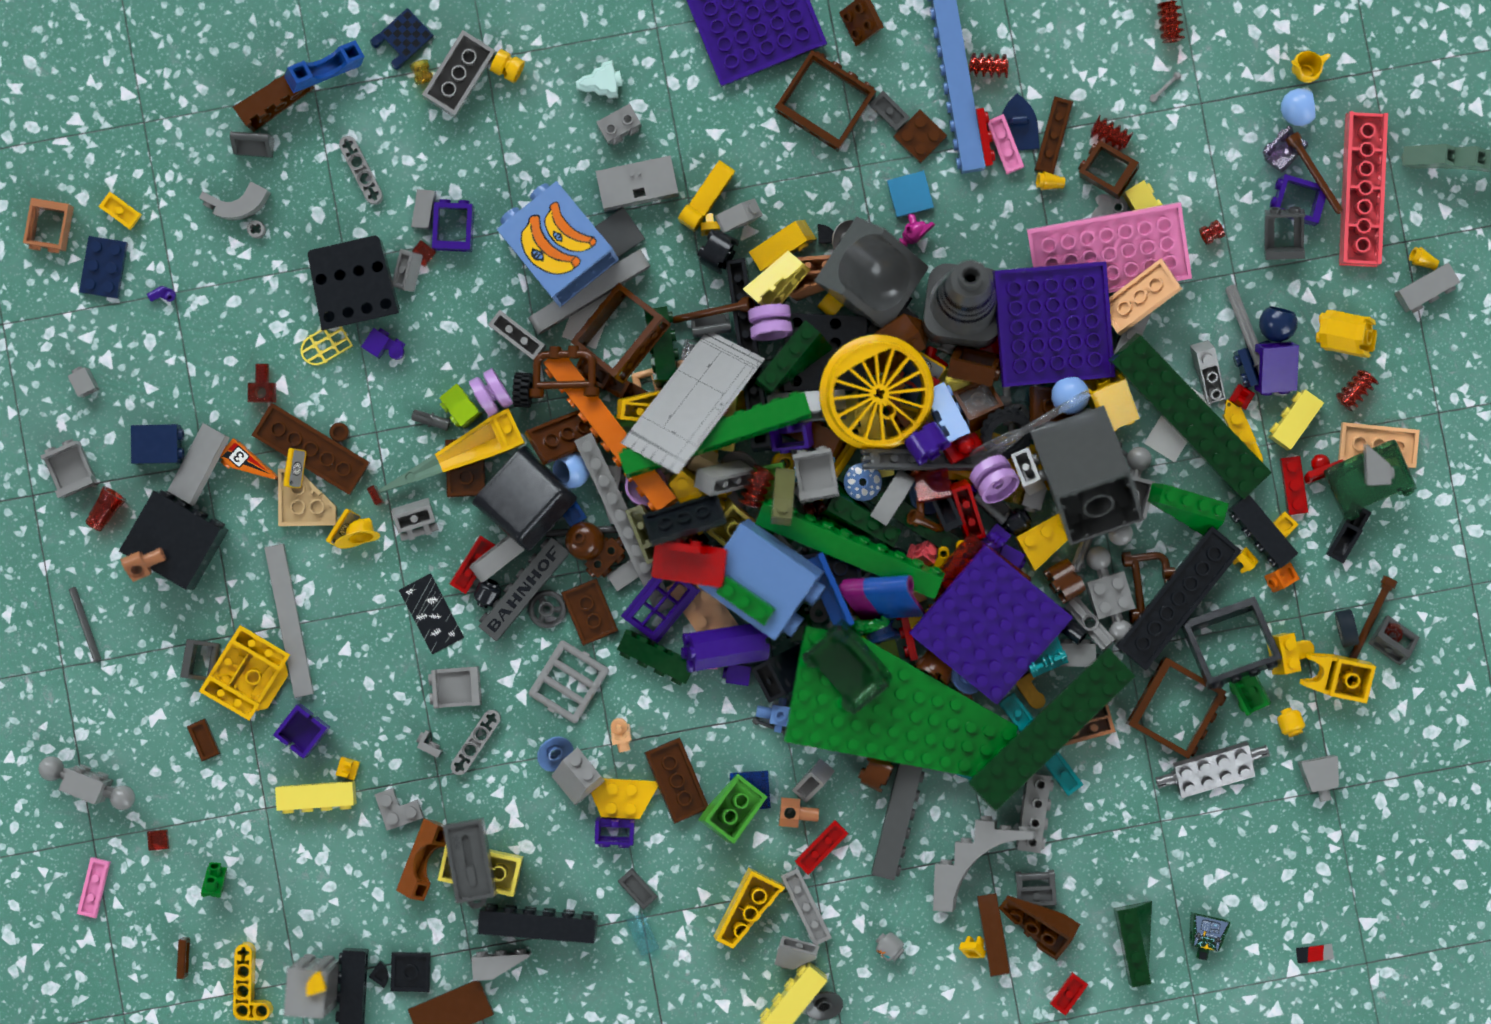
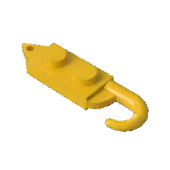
M1228 399L1225 400V409L1222 416L1226 425L1263 463L1262 454L1242 408L1237 407Z

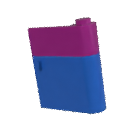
M911 575L843 579L839 585L841 594L861 620L881 619L880 616H884L887 619L923 617L926 613L913 595L914 581Z

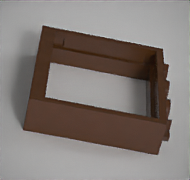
M811 50L778 101L774 111L839 152L874 98L876 91L870 83L866 81L863 83L858 80L859 77L853 72L849 71L847 73L844 71L839 63L835 61L830 62L823 53ZM813 62L867 96L840 139H837L786 106L787 101Z
M618 283L575 335L571 343L575 346H580V350L592 353L599 366L624 384L670 327L671 323ZM627 296L654 318L614 368H611L586 348V346Z
M1163 657L1126 724L1189 759L1190 756L1193 757L1196 754L1199 740L1205 738L1208 732L1206 728L1209 722L1213 723L1217 716L1216 710L1218 706L1224 704L1227 698L1225 696L1227 691L1221 688L1210 689L1216 692L1217 695L1186 750L1138 724L1169 667L1206 687L1202 677L1169 658Z

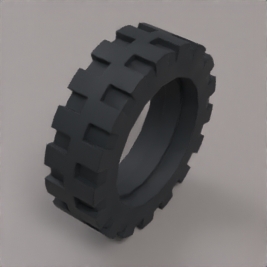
M1004 407V409H996V412L990 413L988 418L984 419L983 427L980 428V433L982 434L980 438L986 450L992 456L1002 455L1006 459H1010L1011 454L1030 446L1032 439L1030 431L1033 430V427L1023 411H1019L1014 407L1012 409ZM1006 421L1020 423L1022 427L1021 433L1011 444L997 445L992 441L993 431L1001 423Z

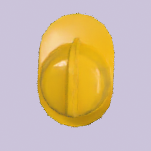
M370 518L358 519L349 524L346 529V535L338 538L334 544L335 547L341 549L352 548L363 543L375 541L380 538V534L374 531Z

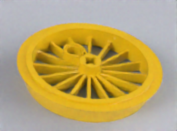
M867 335L845 344L829 360L820 382V405L827 424L844 442L859 449H892L904 444L905 440L914 432H919L927 421L934 399L933 379L924 358L911 345L901 339L888 335ZM890 349L880 382L878 353ZM896 350L906 356V358L885 382L894 351ZM874 356L876 383L864 361ZM910 360L917 371L888 386ZM861 363L872 385L851 368ZM849 370L866 384L869 389L838 380L837 377ZM919 374L922 388L889 391ZM837 382L867 391L868 393L834 397V386ZM876 389L882 391L880 393V398L874 396L876 394ZM922 391L921 404L889 395ZM868 397L839 414L836 411L834 400ZM888 398L919 407L915 418L912 420ZM869 402L850 427L847 428L840 417ZM873 405L864 437L854 434L852 432L853 428ZM889 405L891 407V413L887 416H884L882 409L883 407ZM877 409L881 439H868ZM897 411L911 422L902 431H900L893 418ZM883 419L891 420L897 432L896 435L885 438Z

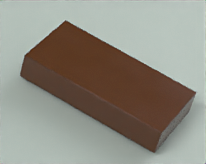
M206 718L187 726L201 761L221 754Z
M182 937L178 940L176 979H184L188 976L190 937Z

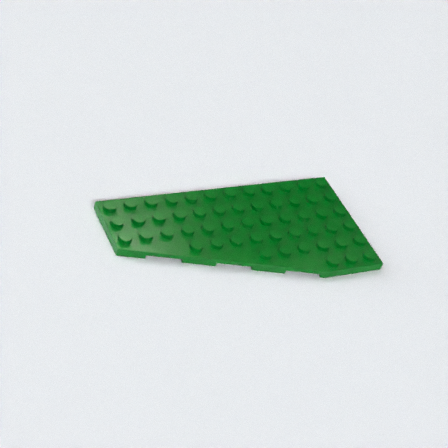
M809 626L804 627L783 742L973 777L1016 736L1018 726L860 636Z

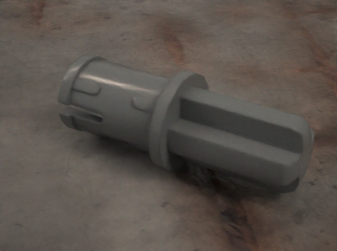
M416 409L412 413L411 419L413 421L445 431L449 428L450 419Z

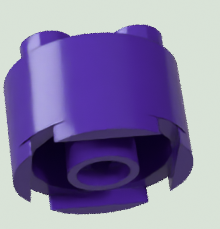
M935 421L923 426V430L914 432L904 442L919 466L926 463L929 459L930 461L935 460L940 456L939 451H943L951 446L950 441Z

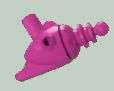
M911 213L907 216L909 223L906 224L902 233L903 238L899 240L906 247H908L907 244H915L935 224L933 222L929 224L923 221L917 222L915 214Z

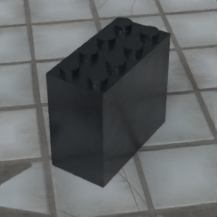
M160 490V492L153 491L119 552L129 556L139 551L144 555L161 547L165 553L166 560L150 566V569L185 590H194L226 536L228 529L224 527L225 524L223 522L207 518L209 514L200 509L193 510L191 509L192 505L187 502L174 499L176 497L174 494L166 490Z

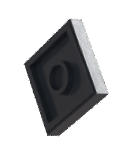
M392 952L391 991L430 992L431 953Z

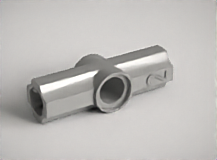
M1078 596L1065 606L1079 625L1087 630L1088 635L1102 651L1115 642L1112 635L1099 622L1097 616L1092 614ZM1089 619L1096 623L1092 628L1085 626V622Z

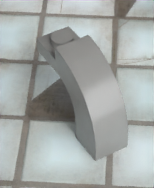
M250 181L245 193L235 201L224 202L203 191L199 198L204 201L202 205L212 210L214 209L212 214L225 220H242L256 214L265 205L271 192Z
M898 470L870 516L887 526L913 485L915 478L903 470Z

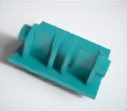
M1058 637L1029 666L1033 678L1068 663L1067 655Z

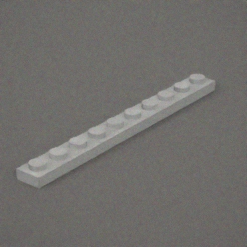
M591 432L574 440L634 568L643 586H645L652 578L653 562L647 564L625 512L628 508ZM662 582V583L659 585V587H660L661 589H663L665 592H667V590H666V588H665V586H664V584H663V582ZM657 590L649 597L654 608L664 597ZM667 598L658 611L662 612L674 606L672 601Z

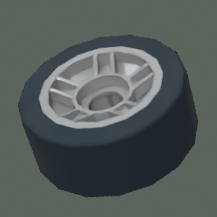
M1351 609L1335 612L1342 646L1345 648L1358 645V631Z

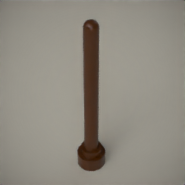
M1299 132L1292 134L1285 139L1289 147L1291 146L1293 149H1296L1335 213L1341 214L1343 211L1342 207L1302 146L1301 135Z
M751 296L742 297L737 303L673 316L674 323H680L737 310L746 313L748 310L755 308V303Z
M1383 576L1380 582L1382 583L1380 586L1382 589L1359 635V644L1354 645L1349 656L1350 658L1357 659L1389 591L1395 589L1398 583L1396 580Z

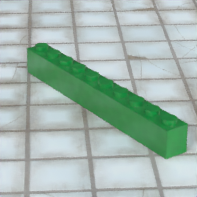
M796 391L790 393L789 397L783 399L781 397L774 398L768 404H756L750 410H738L729 417L721 416L690 458L812 418L805 393ZM628 447L618 453L627 479L663 467Z
M766 498L755 522L756 525L880 577L911 575L914 581V591L935 599L945 575L940 568L927 566L919 559H910L904 553L891 551L887 546L880 543H872L864 536H855L847 529L834 527L831 522L817 520L814 515L800 513L795 507L792 510L790 526L771 524L773 499Z

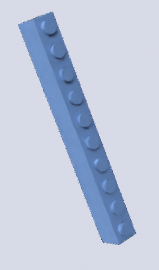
M928 0L932 3L930 17L931 20H935L936 26L933 27L934 38H938L939 46H936L937 56L941 57L942 64L939 65L940 74L945 78L943 91L944 95H948L949 101L946 102L947 113H951L952 118L949 121L950 131L954 132L955 139L952 140L954 151L958 152L956 166L957 169H961V174L983 171L986 166L957 0Z

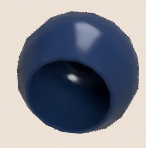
M1270 306L1262 312L1259 318L1261 333L1268 340L1274 342L1288 340L1297 330L1298 319L1296 314L1283 308Z

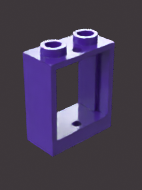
M1287 174L1278 178L1275 184L1276 196L1272 197L1269 207L1281 208L1287 182L1316 190L1310 216L1305 215L1304 223L1312 226L1319 224L1326 197L1318 184Z
M440 199L439 202H434L433 250L472 252L474 205L470 204V201L458 200V203H451V200ZM440 209L467 210L466 242L439 241Z

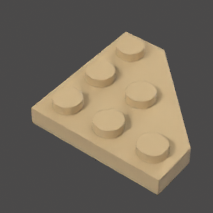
M278 469V526H335L337 523V506L304 474L300 489L285 487L283 485L285 469Z

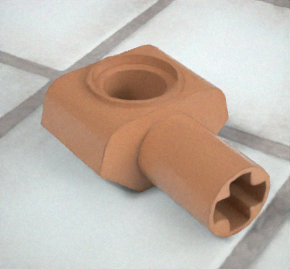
M160 547L144 555L139 551L122 558L121 563L131 580L135 582L151 575L150 566L166 560V556Z
M781 797L779 826L798 828L799 820L818 822L819 808L800 807L801 799ZM790 807L795 810V815L791 818L786 817L784 811Z

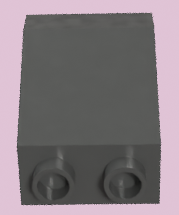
M1104 405L1095 409H1083L1072 417L1057 422L1049 421L1042 424L1039 428L1030 431L1069 545L1144 520L1131 470Z

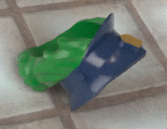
M880 616V620L877 618L870 621L854 620L855 624L851 626L856 636H865L867 640L875 645L900 637L899 631L892 626L894 619L888 620L884 616Z

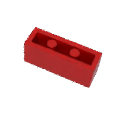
M967 479L948 484L951 497L964 524L961 526L966 541L970 543L985 538V530L970 483Z

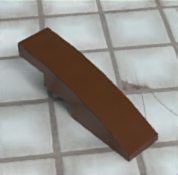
M580 358L576 368L588 380V360ZM596 363V385L607 390L618 398L648 392L628 379L622 384Z
M994 893L977 896L990 977L1010 974L997 895Z

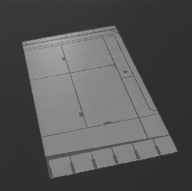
M714 332L704 334L621 441V444L678 474L765 358Z

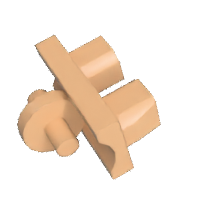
M616 718L611 722L612 745L617 744L619 753L629 751V743L632 741L630 724H627L622 718Z

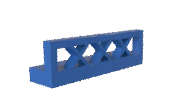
M823 552L808 559L824 571V574L818 581L826 587L820 598L835 631L838 632L854 625L855 623Z

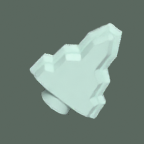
M612 60L602 63V66L595 68L591 75L583 76L576 81L577 90L595 92L599 96H607L608 99L619 98L618 87L623 86L620 71H615Z

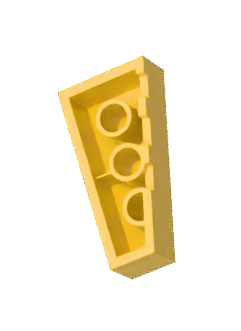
M1058 513L1019 536L1014 537L1022 553L1025 554V558L1032 571H1036L1068 540Z
M748 867L714 934L715 940L733 949L750 930L749 928L761 917V914L775 901L774 899L779 893L785 889L784 885Z

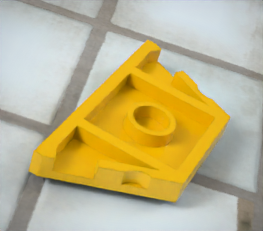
M603 778L605 782L591 792V795L601 817L640 819L658 785L656 781Z

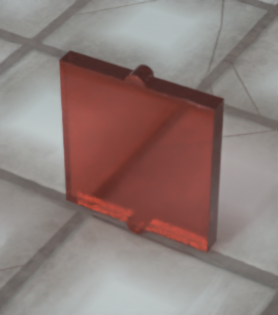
M947 467L914 474L916 484L914 489L917 493L918 503L951 497L950 484L952 482L949 479Z

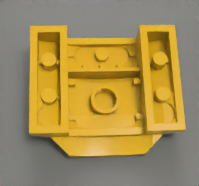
M239 625L199 692L250 721L256 711L267 709L288 677L285 662L290 654L244 626Z

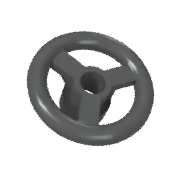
M543 590L530 600L528 613L530 619L537 626L553 628L563 621L566 615V604L562 596L557 592ZM544 596L554 597L560 606H553L552 603L546 602ZM537 600L541 603L539 606V613L541 614L539 618L534 613V605ZM545 606L550 607L549 613L544 612ZM554 612H560L558 618L553 622H544L546 617L551 616Z

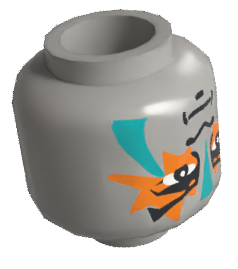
M892 932L887 935L882 933L875 941L878 943L876 952L886 961H896L904 952L903 941Z

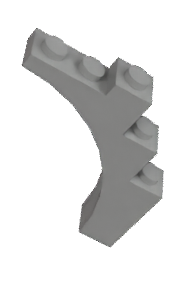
M981 816V819L975 820L974 842L972 838L962 837L960 841L955 842L954 863H952V860L941 859L940 862L935 864L933 911H955L961 883L970 867L983 854L1003 843L1016 840L1035 839L1036 830H1030V826H1019V829H1011V825H1000L997 828V820H992V816Z

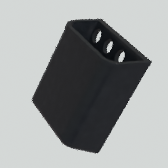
M375 235L325 246L308 252L321 331L399 313L400 306L384 245L378 236Z
M791 313V317L787 321L792 322L794 320L795 328H793V334L785 338V344L806 320L821 332L833 349L794 377V385L790 381L784 384V392L819 391L824 369L832 356L850 341L867 336V319L862 316ZM861 363L851 368L866 380V372ZM849 370L837 377L838 380L866 387V384ZM837 382L834 386V390L845 389V392L863 391Z
M523 446L477 494L472 504L526 551H530L576 502L577 496L546 465L542 464L541 460L531 449Z

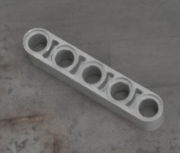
M506 536L474 561L469 568L482 583L525 549L512 538Z

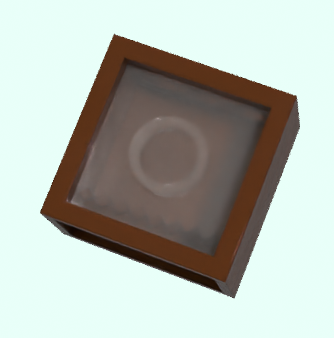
M972 383L953 392L954 401L958 403L962 412L961 415L966 420L971 433L983 427L982 423L984 419L988 418L990 413L993 414L999 408L1004 409V404L993 386Z

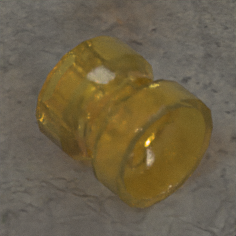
M428 60L416 61L410 65L411 71L415 74L414 81L417 85L428 83L433 78L432 72L429 71L430 65Z

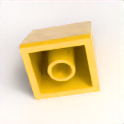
M1115 369V377L1083 381L1089 389L1088 404L1090 408L1095 409L1104 405L1114 431H1117L1118 428L1124 425H1131L1140 419L1126 378L1118 370Z

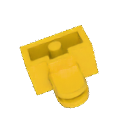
M1295 633L1272 635L1282 657L1281 664L1272 670V674L1286 675L1302 671L1300 660L1307 659L1305 658L1306 653H1314L1313 643L1308 640L1296 641ZM1267 644L1268 653H1269V657H1270V656H1272V653H1271V651H1270V649H1269V646H1268V644Z

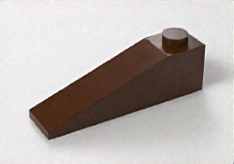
M1009 895L999 906V909L1014 924H1019L1025 930L1024 934L1027 937L1031 936L1037 942L1036 946L1041 951L1056 960L1072 942L1080 926L1078 922L1063 913Z

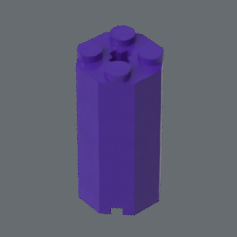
M744 624L682 634L684 647L681 648V656L683 659H686L687 671L694 672L769 660L770 645L769 643L766 644L765 638H768L765 633L752 624Z

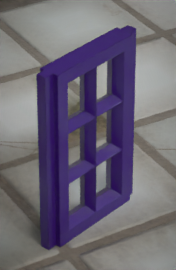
M652 577L622 613L621 617L658 643L700 592L697 586L692 583L676 581L668 592H665L659 587L664 579ZM680 583L688 590L677 601L670 594ZM657 590L664 597L654 608L646 601ZM668 598L675 605L664 616L658 609ZM644 605L651 610V613L641 623L634 616ZM656 614L663 620L652 631L645 625Z

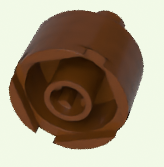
M1067 558L1043 571L1047 581L1051 582L1048 584L1053 594L1058 593L1057 597L1062 604L1067 603L1086 590L1080 575H1077L1075 567Z
M867 757V761H869L867 768L863 767L858 776L861 779L860 783L882 793L883 790L880 787L881 785L886 786L895 766L890 761Z

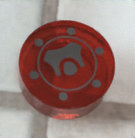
M1390 623L1384 631L1386 635L1396 642L1402 639L1403 630L1398 624Z

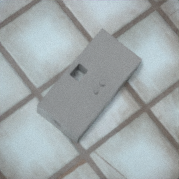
M671 155L595 171L604 212L679 196Z

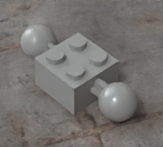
M1135 447L1129 451L1127 463L1131 468L1143 518L1146 519L1150 505L1147 501L1152 483H1155V481L1140 477L1142 471L1150 466L1152 458L1146 448ZM1129 525L1108 532V536L1112 543L1123 546L1131 541L1133 530Z
M1096 546L1088 551L1086 562L1091 569L1096 570L1098 578L1084 582L1094 615L1098 619L1111 617L1112 625L1109 628V633L1115 639V643H1118L1131 627L1128 621L1123 620L1121 612L1134 609L1135 605L1124 571L1109 575L1107 567L1111 562V555L1106 548Z
M54 756L44 758L39 764L38 771L40 776L47 781L62 779L59 790L94 805L104 802L106 798H109L112 806L118 810L129 809L134 804V791L125 785L117 786L116 788L111 787L113 780L109 779V775L100 771L98 773L92 772L89 766L83 764L66 769L62 761Z

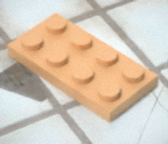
M1163 259L1158 260L1109 297L1111 325L1120 336L1182 290V287Z
M1342 422L1338 461L1343 459L1346 462L1364 463L1363 444H1368L1391 466L1416 468L1420 430Z
M679 583L670 595L679 601L688 589ZM673 584L666 588L667 591L673 586ZM694 584L700 589V592L683 613L696 632L738 625L724 604L698 587V584Z

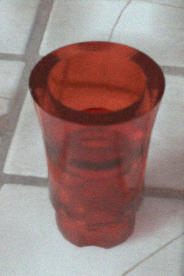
M103 486L97 501L89 512V516L85 521L86 524L101 532L117 510L126 502V499L113 489Z

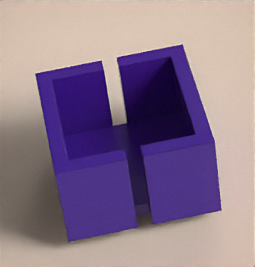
M300 703L296 704L273 736L286 746L292 742L295 743L290 749L304 759L310 755L330 729V726L318 716L312 717L314 713Z

